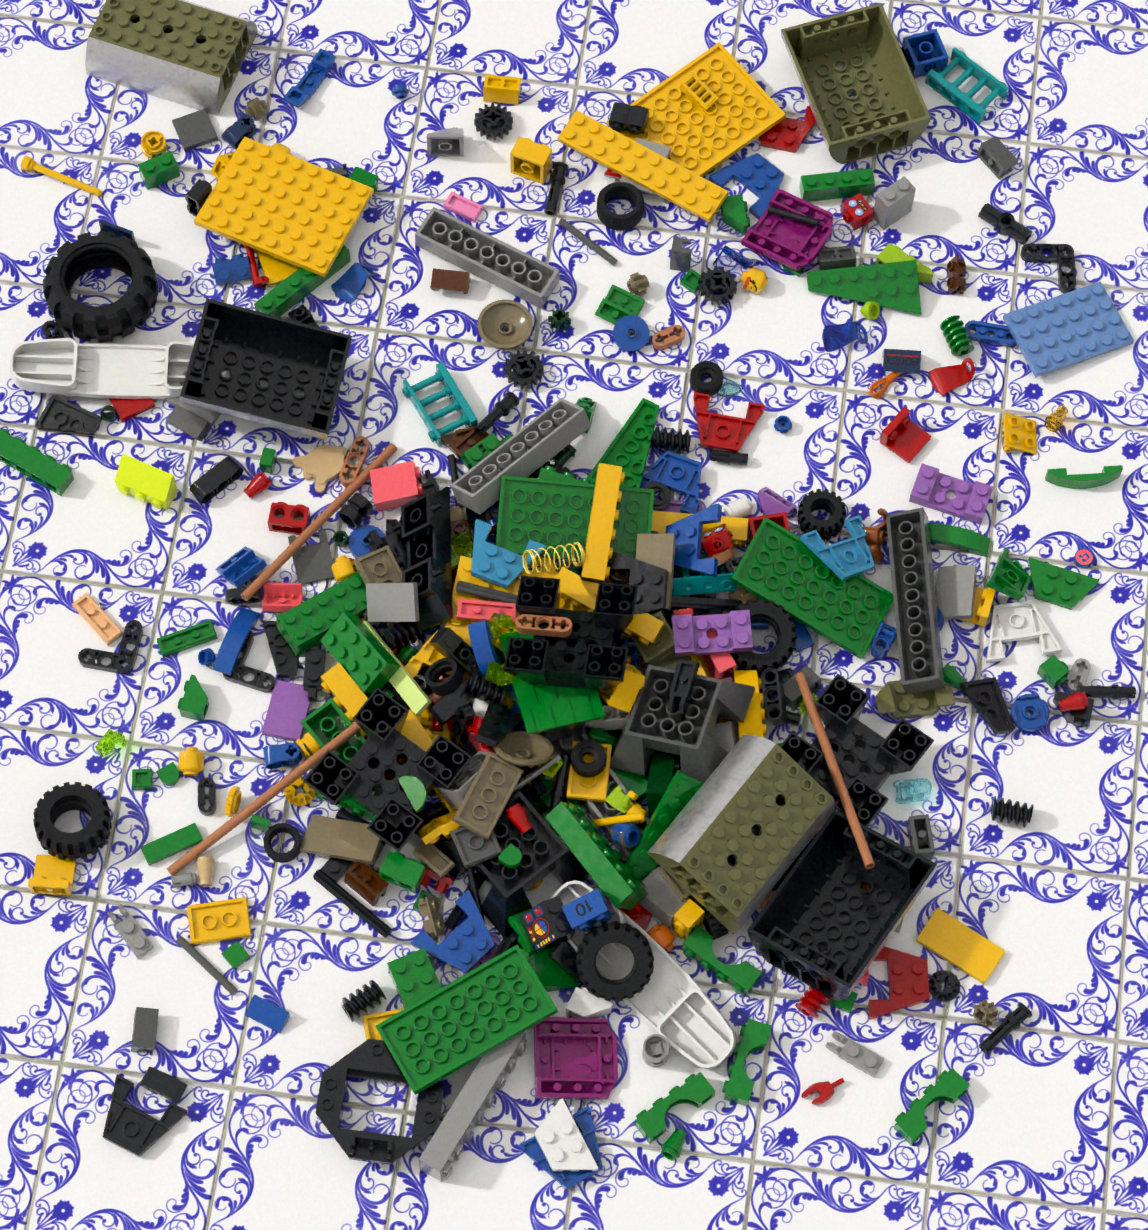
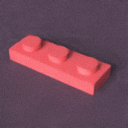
M458 598L457 619L471 621L487 620V622L515 624L516 604Z

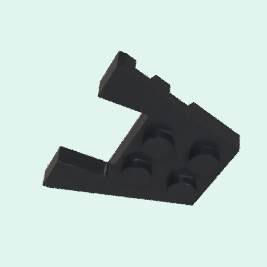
M613 552L611 569L613 571H630L629 585L638 586L634 614H652L666 609L668 571Z
M117 1074L103 1138L140 1157L187 1114V1110L170 1102L160 1120L153 1118L124 1102L134 1083Z

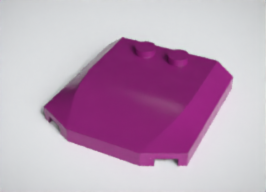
M778 188L770 199L769 206L819 219V226L770 214L767 208L754 228L748 230L741 240V245L797 271L814 262L832 236L833 213Z
M549 1017L534 1026L536 1099L607 1100L618 1079L617 1038L614 1032L612 1033L606 1018Z

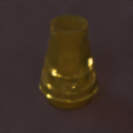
M1063 405L1058 406L1054 412L1046 417L1045 427L1051 432L1060 430L1068 409Z

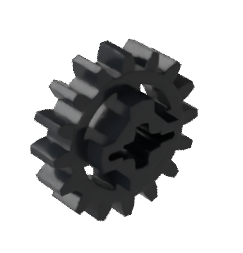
M491 103L490 107L485 104L484 109L479 108V113H475L474 126H476L477 132L480 131L481 137L486 135V139H489L491 136L496 140V136H499L502 139L503 134L508 135L509 130H512L513 117H511V111L507 112L506 106L501 108L500 103L497 106Z
M714 266V270L707 268L706 273L702 272L698 280L697 290H701L700 296L705 295V302L711 300L712 305L714 302L721 305V301L727 304L728 300H732L734 294H736L738 283L734 281L735 275L730 276V270L725 272L724 267L718 270L717 266Z
M517 350V355L511 353L510 359L506 358L504 376L508 378V383L514 382V387L521 385V389H523L524 385H527L528 388H531V383L537 385V379L542 380V374H544L543 361H540L539 355L534 357L533 351L527 354V350H524L523 353Z

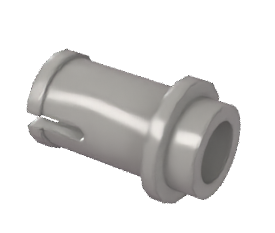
M189 871V873L171 875L173 888L197 884L196 872Z

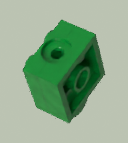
M494 433L490 434L462 454L461 461L470 470L511 438L513 434L506 436L500 441Z

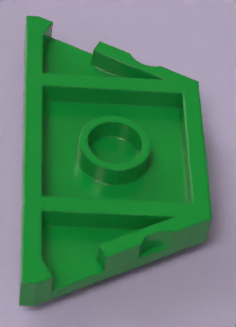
M1005 547L1000 553L986 586L1016 600H1020L1025 595L1032 578L1022 568L1018 560L1014 562L1008 556L1010 550Z
M1029 557L1027 562L1030 568V577L1032 578L1034 598L1072 610L1099 583V579Z

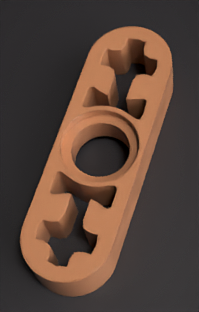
M359 436L355 438L339 473L340 483L344 487H348L361 472L370 450V443L366 437ZM364 443V446L361 447L360 453H358V445ZM352 458L360 460L358 465H351L349 461ZM349 470H351V478L345 480V477H347L349 474Z
M521 614L515 620L516 630L520 634L568 637L573 631L572 622L566 617ZM541 623L549 624V627L546 629H541L538 626Z

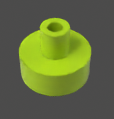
M867 301L861 307L860 312L865 319L876 320L880 313V307L877 302Z

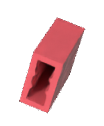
M414 461L370 470L373 499L378 511L401 507L424 494L423 485L419 483V478L422 477L421 469L415 465Z

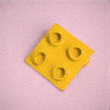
M1004 412V419L1002 420V439L1004 440L1002 449L1004 452L1010 453L1012 449H1017L1036 455V421Z

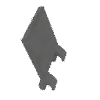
M325 529L318 530L320 543L301 547L292 556L298 583H302V585L334 578L331 568L333 561ZM295 535L288 537L289 545L296 539Z

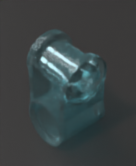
M926 778L902 779L893 783L897 794L895 801L898 804L926 801L931 795L932 784ZM925 787L927 791L920 792L918 788Z

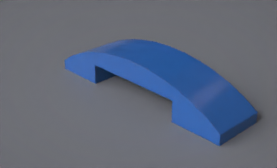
M320 48L311 60L312 65L298 84L290 88L283 97V101L297 108L305 104L324 81L336 56Z
M243 607L240 609L222 641L213 670L231 676L238 662V655L250 631L254 629L260 613Z
M487 620L469 623L468 630L472 649L481 673L485 675V681L491 677L492 684L499 681V688L506 684V692L512 691L513 686L508 673H503L492 645L493 635Z

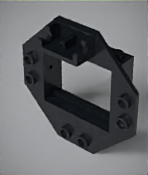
M366 1040L322 1072L315 1113L350 1160L391 1165L410 1150L416 1148L418 1144L436 1132L439 1127L444 1088L438 1081L418 1093L412 1138L340 1128L349 1077L408 1084L383 1040Z

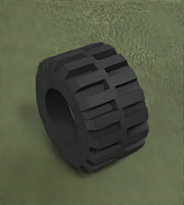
M816 489L815 493L812 490L809 492V495H805L800 502L797 516L799 528L801 531H804V534L817 530L822 540L823 538L830 540L831 536L836 537L844 526L846 516L845 503L841 502L842 498L840 496L836 497L834 491L829 493L828 489L824 491ZM815 510H825L832 517L828 520H819L812 515V512Z

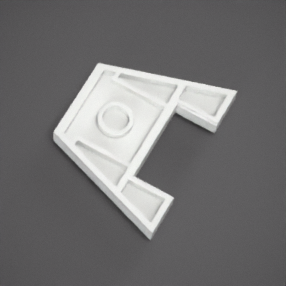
M1032 600L994 605L986 663L1005 661L1006 657L1002 644L1005 642L1039 638L1042 655L1062 652V648Z

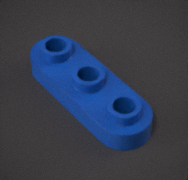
M975 320L968 321L965 324L966 331L964 333L969 334L968 339L1004 346L1016 344V340L1010 333L1008 326Z

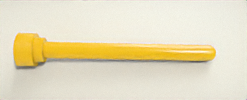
M25 156L21 162V169L25 171L35 170L96 196H101L102 194L100 189L39 165L29 156Z
M634 813L593 819L592 821L600 827L617 823L642 821L645 819L644 813Z

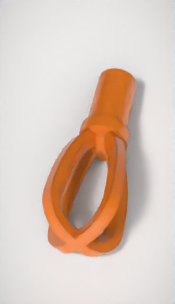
M891 372L888 376L872 383L869 394L873 398H880L886 392L891 382L900 375V372ZM886 383L879 391L873 393L877 387Z

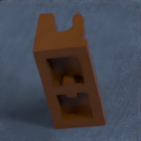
M433 268L430 288L431 290L442 289L468 294L470 274L469 272Z
M356 862L345 874L344 882L373 907L377 904L378 898L385 895L389 886L385 880L380 879L379 875L365 863Z

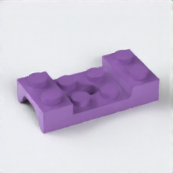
M922 463L909 502L981 525L994 486L975 481V484L939 473L940 469ZM952 492L956 497L949 499L946 497V493Z
M749 610L730 611V613L700 616L685 614L672 615L671 617L675 657L748 652L753 650ZM709 630H714L717 632V637L710 639L706 633Z

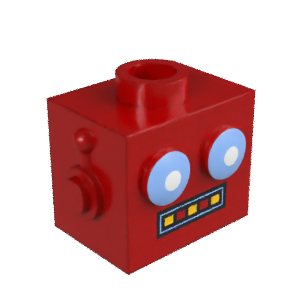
M861 193L842 202L841 213L846 223L850 224L854 231L873 221L874 211Z
M725 523L702 532V548L706 550L709 557L733 548V534L728 530Z

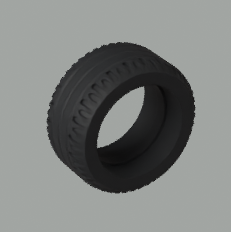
M621 181L606 185L600 191L597 198V215L606 227L617 231H624L635 227L641 221L644 214V197L641 191L633 184ZM615 198H625L631 201L635 208L627 214H615L607 209L606 204Z

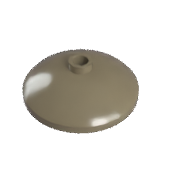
M513 300L494 301L488 304L478 317V332L481 338L489 346L496 349L509 350L517 348L524 344L532 333L533 320L530 312L525 306Z
M517 730L508 733L506 738L494 747V750L503 760L511 764L529 767L548 761L553 755L554 748L548 739L539 734L527 735L526 731Z

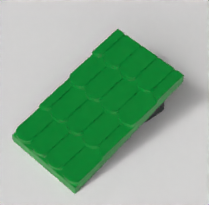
M519 632L499 635L498 640L504 660L506 658L509 637L533 639L534 635L520 634ZM509 674L527 735L542 732L543 737L553 742L583 735L585 722L605 718L598 690L528 684Z

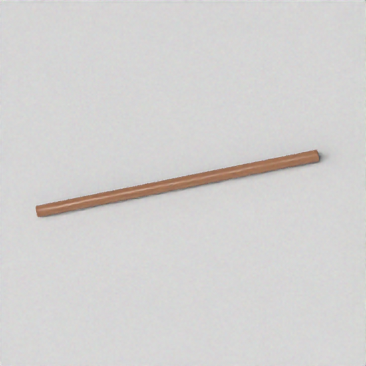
M390 443L241 593V597L248 601L370 478V470L380 468L397 451V447Z
M803 672L797 673L795 675L796 681L866 869H871L875 866L874 860L821 717L815 706L805 674Z
M354 722L170 865L167 868L168 872L171 875L178 873L314 767L327 750L333 752L361 730L357 723Z

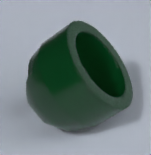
M106 405L102 408L100 415L103 420L112 421L115 418L116 410L113 406Z
M337 531L333 535V541L338 547H345L349 543V537L345 531Z

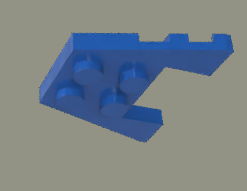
M756 153L711 174L709 181L723 188L732 178L737 180L759 198L749 208V212L757 219H760L769 207L770 199L779 188L784 178V173L759 153Z
M667 450L651 466V469L645 475L643 474L640 488H643L649 482H661L669 490L686 496L680 508V513L695 514L698 512L702 463Z
M719 503L666 526V533H674L676 535L674 567L709 574L713 577L717 576L718 560L716 558L700 559L703 524L721 522L722 506Z
M469 890L455 901L456 905L468 918L448 937L437 945L423 931L411 942L413 947L417 949L425 948L427 954L442 960L444 963L465 974L496 947Z
M589 1106L573 1114V1118L581 1130V1135L598 1166L597 1171H552L535 1136L519 1145V1148L566 1190L603 1170Z

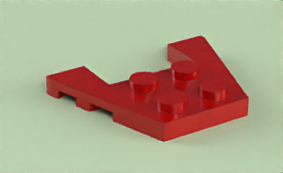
M807 106L804 121L786 117L759 137L760 146L796 153L816 123L811 107Z
M694 392L693 399L701 447L727 452L732 450V452L738 453L763 414L765 405L749 402L745 419L707 412L710 395Z
M883 946L874 961H887L889 1000H869V1020L929 1001L930 998L927 959Z

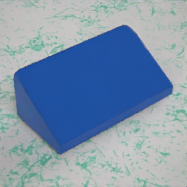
M254 994L245 1016L281 1033L290 1018V1013Z

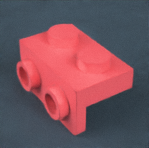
M266 582L264 584L262 611L286 612L303 601L302 583Z

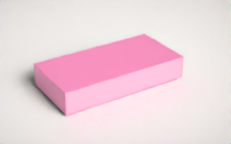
M451 191L443 204V209L475 223L483 211V206Z

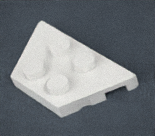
M563 1098L560 1099L535 1131L534 1136L552 1171H597L598 1166Z

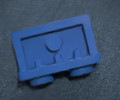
M242 253L232 255L233 259L226 260L225 257L214 259L215 263L211 264L216 285L252 278L248 256L244 257Z

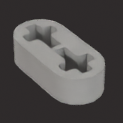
M1077 659L1073 664L1067 682V690L1071 694L1077 692L1078 688H1074L1076 679H1079L1078 685H1086L1091 665L1086 659ZM1080 665L1084 666L1082 674L1078 673Z

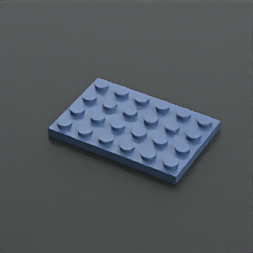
M1101 281L1006 313L1003 316L1005 324L1009 327L1010 333L1015 338L1035 378L1131 345L1134 341Z

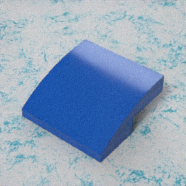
M244 546L218 566L216 571L230 584L239 588L268 565L264 559L256 556L252 549Z

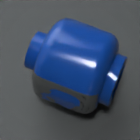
M629 822L617 823L611 831L613 843L627 849L634 848L641 836L638 826Z

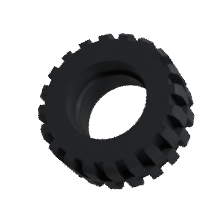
M751 599L746 601L745 604L741 603L736 607L734 611L749 610L750 621L759 620L767 622L777 633V643L768 653L757 654L751 651L730 653L739 670H756L761 675L767 668H774L777 671L779 667L782 668L787 660L790 659L796 645L795 622H792L790 613L783 612V606L779 605L777 608L774 606L775 602L771 600L767 603L764 599H758L757 601Z
M66 782L64 786L59 787L56 785L52 787L53 790L51 792L47 790L43 794L44 799L40 798L37 802L33 819L36 835L42 848L48 850V854L53 857L57 854L58 859L65 860V858H69L70 861H76V858L79 857L82 860L86 859L88 854H96L98 847L103 848L106 844L105 839H109L112 823L105 797L101 796V792L97 789L93 790L92 786L88 784L82 786L81 782H75V784L71 785L69 782ZM70 810L84 811L91 816L89 824L78 832L66 833L54 826L57 818Z
M619 921L602 923L601 926L592 928L583 937L581 944H579L576 955L579 978L585 985V988L598 998L602 997L606 1001L616 1000L617 1002L623 1001L625 998H633L636 993L644 990L643 987L646 984L648 985L650 976L653 974L654 957L651 946L641 931L633 928L630 924H622ZM614 942L624 944L631 950L634 956V965L631 972L620 980L605 978L596 967V956L599 950L606 944Z

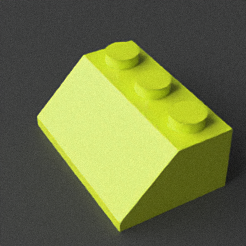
M125 454L122 455L115 478L118 491L125 495L130 494L141 502H149L157 509L163 508L168 510L178 493L174 475Z

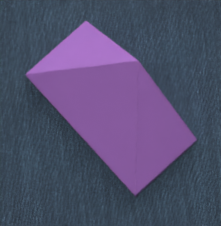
M764 487L758 492L764 515L783 512L788 514L797 507L768 487Z

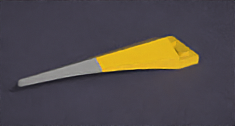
M559 754L519 779L512 794L562 758ZM457 810L434 818L418 830L425 845L435 843L440 839L439 835L441 834L448 840L452 838L450 831L462 827L452 821Z

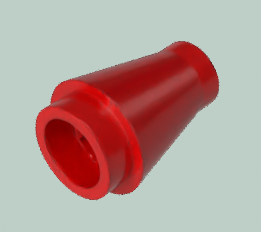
M261 472L256 474L243 491L252 499L257 494L270 488L269 485L272 482Z
M1078 691L1058 701L1061 712L1085 710V707L1089 706L1085 691Z
M520 803L506 810L508 813L507 817L522 834L532 829L525 807Z

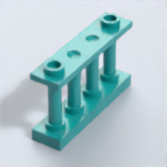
M954 47L951 54L952 61L940 72L931 69L927 73L925 83L980 124L985 117V108L997 96L1005 100L1009 88L1004 82H1000L967 57L963 51H959ZM959 65L965 72L953 83H950L944 77ZM972 75L978 82L967 93H963L958 87ZM984 85L992 90L980 104L971 99Z
M443 362L436 364L435 375L410 386L407 379L403 380L402 392L405 398L410 399L429 430L428 435L431 441H435L438 447L442 446L440 435L447 434L463 425L470 427L478 424L477 417ZM436 382H442L444 385L443 390L419 401L415 392ZM445 396L452 398V404L430 415L424 409L425 406ZM455 410L460 411L462 415L460 419L438 430L432 422Z
M701 552L700 559L709 557L707 552ZM725 563L718 566L717 571H720L721 574H717L716 577L701 573L702 576L690 577V574L698 572L674 567L673 575L682 574L683 577L673 578L672 595L683 596L737 591V584L730 581L733 573L724 572Z

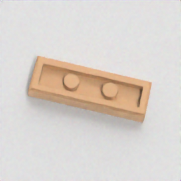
M85 593L72 603L73 608L108 646L123 635L120 628L88 593Z

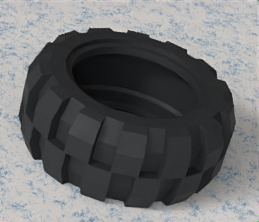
M100 231V235L91 236L90 232L78 235L77 241L73 243L67 241L58 248V257L52 256L45 269L46 276L43 279V293L49 312L65 332L70 333L73 331L74 337L89 342L91 338H98L100 343L112 342V337L118 335L125 338L135 332V325L139 324L142 326L152 314L151 308L156 305L158 289L152 261L144 249L138 248L136 242L123 235L120 239L116 238L115 233ZM96 268H114L124 272L132 279L127 292L119 300L109 305L87 306L77 302L70 296V291L75 281L84 273Z

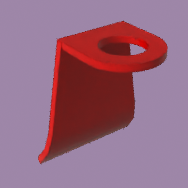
M967 357L961 365L940 367L929 371L930 380L936 391L944 396L949 391L971 381L975 374V366L973 361ZM967 362L971 366V372L967 369Z

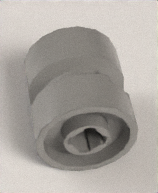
M659 1034L648 1036L644 1041L642 1050L644 1062L651 1067L664 1065L669 1055L667 1039Z

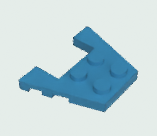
M860 515L849 518L844 522L852 538L826 546L817 530L805 533L800 537V540L842 581L871 571L875 567L870 547L866 544L865 529H862V518Z
M476 519L471 576L508 589L525 570L522 560L523 555L486 542L492 525ZM529 540L525 550L534 549L537 552L539 548L545 549L546 545ZM539 550L538 554H542L544 550ZM530 553L527 557V567L533 563Z

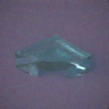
M727 378L719 390L718 396L737 395L743 390V386Z

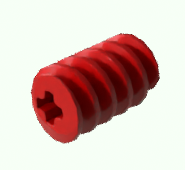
M809 986V991L804 993V997H801L799 1000L800 1003H796L795 1006L804 1015L818 1018L819 1015L816 1013V1010L823 1012V1008L820 1005L827 1006L828 1002L825 998L832 999Z

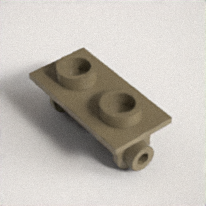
M436 895L419 899L418 907L421 917L428 916L429 920L422 921L425 932L431 938L444 935L445 923L440 915V904L436 899Z

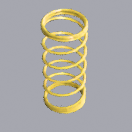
M579 542L573 544L568 543L565 547L558 545L556 548L549 546L546 550L539 548L537 552L534 549L525 550L522 558L524 569L530 575L534 574L535 570L541 573L542 561L538 551L544 550V565L546 570L550 572L552 562L547 550L553 548L554 566L559 570L561 568V559L556 550L558 547L564 548L562 558L564 566L568 569L570 567V556L566 550L568 545L572 546L571 558L574 566L581 567L585 560L583 547ZM575 545H578V547H579V549H580V552H581V563H580L579 554H578L577 549L575 548ZM574 549H575V551H576V553H577L578 563L576 562V559H575ZM565 551H566V553H567V555H568V560H569V565H568V567L566 566L565 560H564V552H565ZM555 552L559 558V568H557L555 563ZM529 553L531 555L533 562L532 572H530L527 568V557ZM546 553L550 561L549 570L546 566ZM537 555L540 560V571L538 570L536 564Z

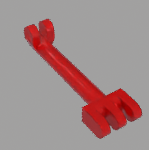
M241 244L242 248H246L254 287L265 288L269 278L266 276L259 277L253 248Z

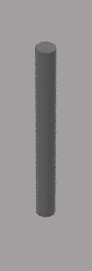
M564 218L560 219L559 225L613 266L617 263V259Z
M183 936L178 937L176 942L231 995L237 992L238 989Z

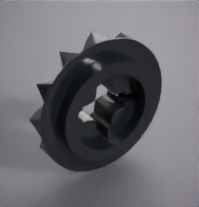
M653 481L643 487V489H653L654 495L660 492L658 496L660 500L655 499L653 502V511L662 510L668 506L671 494L666 485Z
M941 969L930 977L929 992L935 999L943 1002L951 1001L959 994L960 982L957 975L951 973L950 970L944 971ZM947 979V985L950 986V988L946 987L945 990L941 992L942 985L939 984V982L943 983L944 980Z

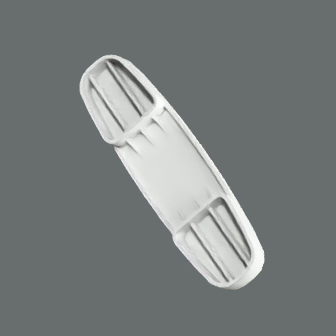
M72 338L24 341L17 344L11 351L9 361L12 381L17 387L40 393L113 399H165L180 397L183 387L180 382H184L186 376L182 374L188 369L194 343L172 341L167 346L100 343L77 344ZM223 371L221 373L222 376L225 378H229L232 376V374L229 371Z
M573 880L563 884L551 898L559 896L563 905H566L595 889L584 882ZM611 902L615 914L611 915L612 919L607 921V923L619 921V923H627L633 928L640 930L647 938L654 957L653 974L650 976L648 985L646 984L643 987L644 990L636 993L633 998H625L623 1001L657 1031L659 1035L664 1036L672 1047L699 1067L715 1068L723 1064L732 1055L737 1044V1036L734 1029L706 993L671 955L621 909L616 908ZM598 922V923L594 924L593 926H594V927H595V926L598 927V926H601L602 923H601V922ZM575 930L573 938L568 940L576 952H578V947L583 937L590 931L583 933V931ZM621 943L606 944L599 950L596 956V967L599 973L610 980H620L626 977L634 965V956L631 950Z

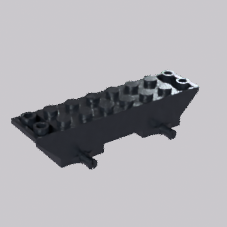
M445 487L433 494L428 492L401 506L399 522L391 525L393 532L401 529L402 539L407 541V569L402 571V582H417L419 621H417V624L423 632L453 618L449 487Z

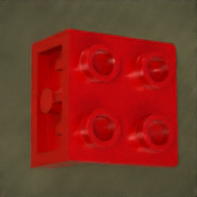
M903 407L882 431L880 443L907 463H910L931 440V435L911 422L909 419L910 410Z

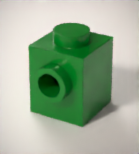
M1052 655L1039 666L1037 674L1053 690L1057 686H1063L1068 681L1069 670L1063 661Z

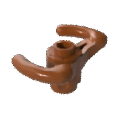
M883 508L877 511L883 518L882 523L874 527H862L866 532V544L870 546L873 561L877 565H881L884 560L881 543L885 541V532L887 531L886 515L888 512Z

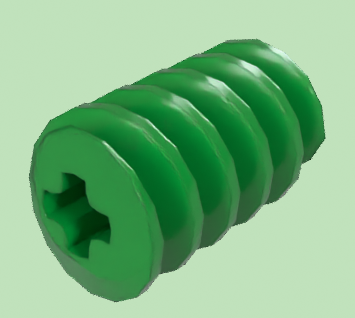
M958 315L948 317L940 324V329L943 331L944 337H946L945 340L953 356L969 354L975 348L974 345H970L972 340L967 339L969 334L964 333L966 327L963 326L964 322L959 320L960 316Z

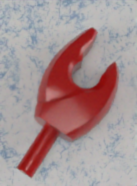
M841 1078L832 1084L829 1081L814 1083L802 1093L801 1097L805 1098L814 1092H818L820 1097L813 1100L812 1104H822L833 1096L835 1092L833 1088L845 1081Z

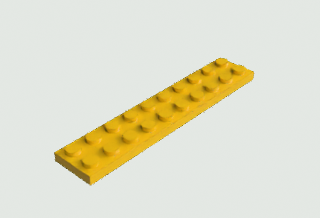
M577 110L557 138L558 142L707 222L712 220L728 196V191Z

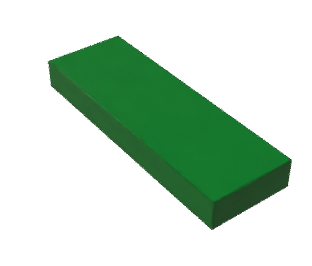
M211 620L157 638L156 641L164 658L218 638Z
M193 823L140 848L150 866L203 841V838L196 823Z

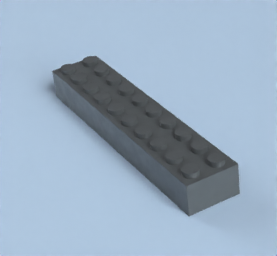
M923 507L887 514L886 522L901 685L907 694L945 688L928 516Z

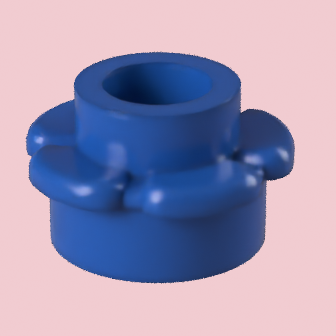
M400 84L393 87L392 95L396 96L397 99H402L409 93L407 86Z
M784 415L779 416L775 420V430L780 431V433H787L788 430H791L792 423L790 418Z
M210 648L201 650L198 654L199 663L206 665V667L212 666L216 658L213 650Z

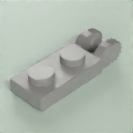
M120 904L118 910L126 919L119 923L112 911L107 914L114 923L115 929L136 958L139 959L152 950L154 945L132 915H129L124 906Z
M834 1031L832 1037L844 1044V1047L841 1049L834 1043L827 1042L826 1048L837 1054L842 1060L874 1077L884 1058Z

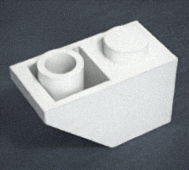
M576 987L566 1007V1014L574 1018H598L611 1013L613 1003L606 1001L602 997L594 996L586 988L582 987L580 989Z

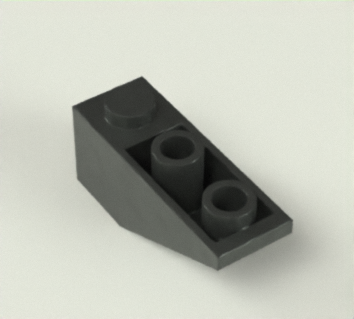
M449 627L440 628L429 643L446 658L455 660L461 669L469 675L477 671L479 678L482 673L472 648Z

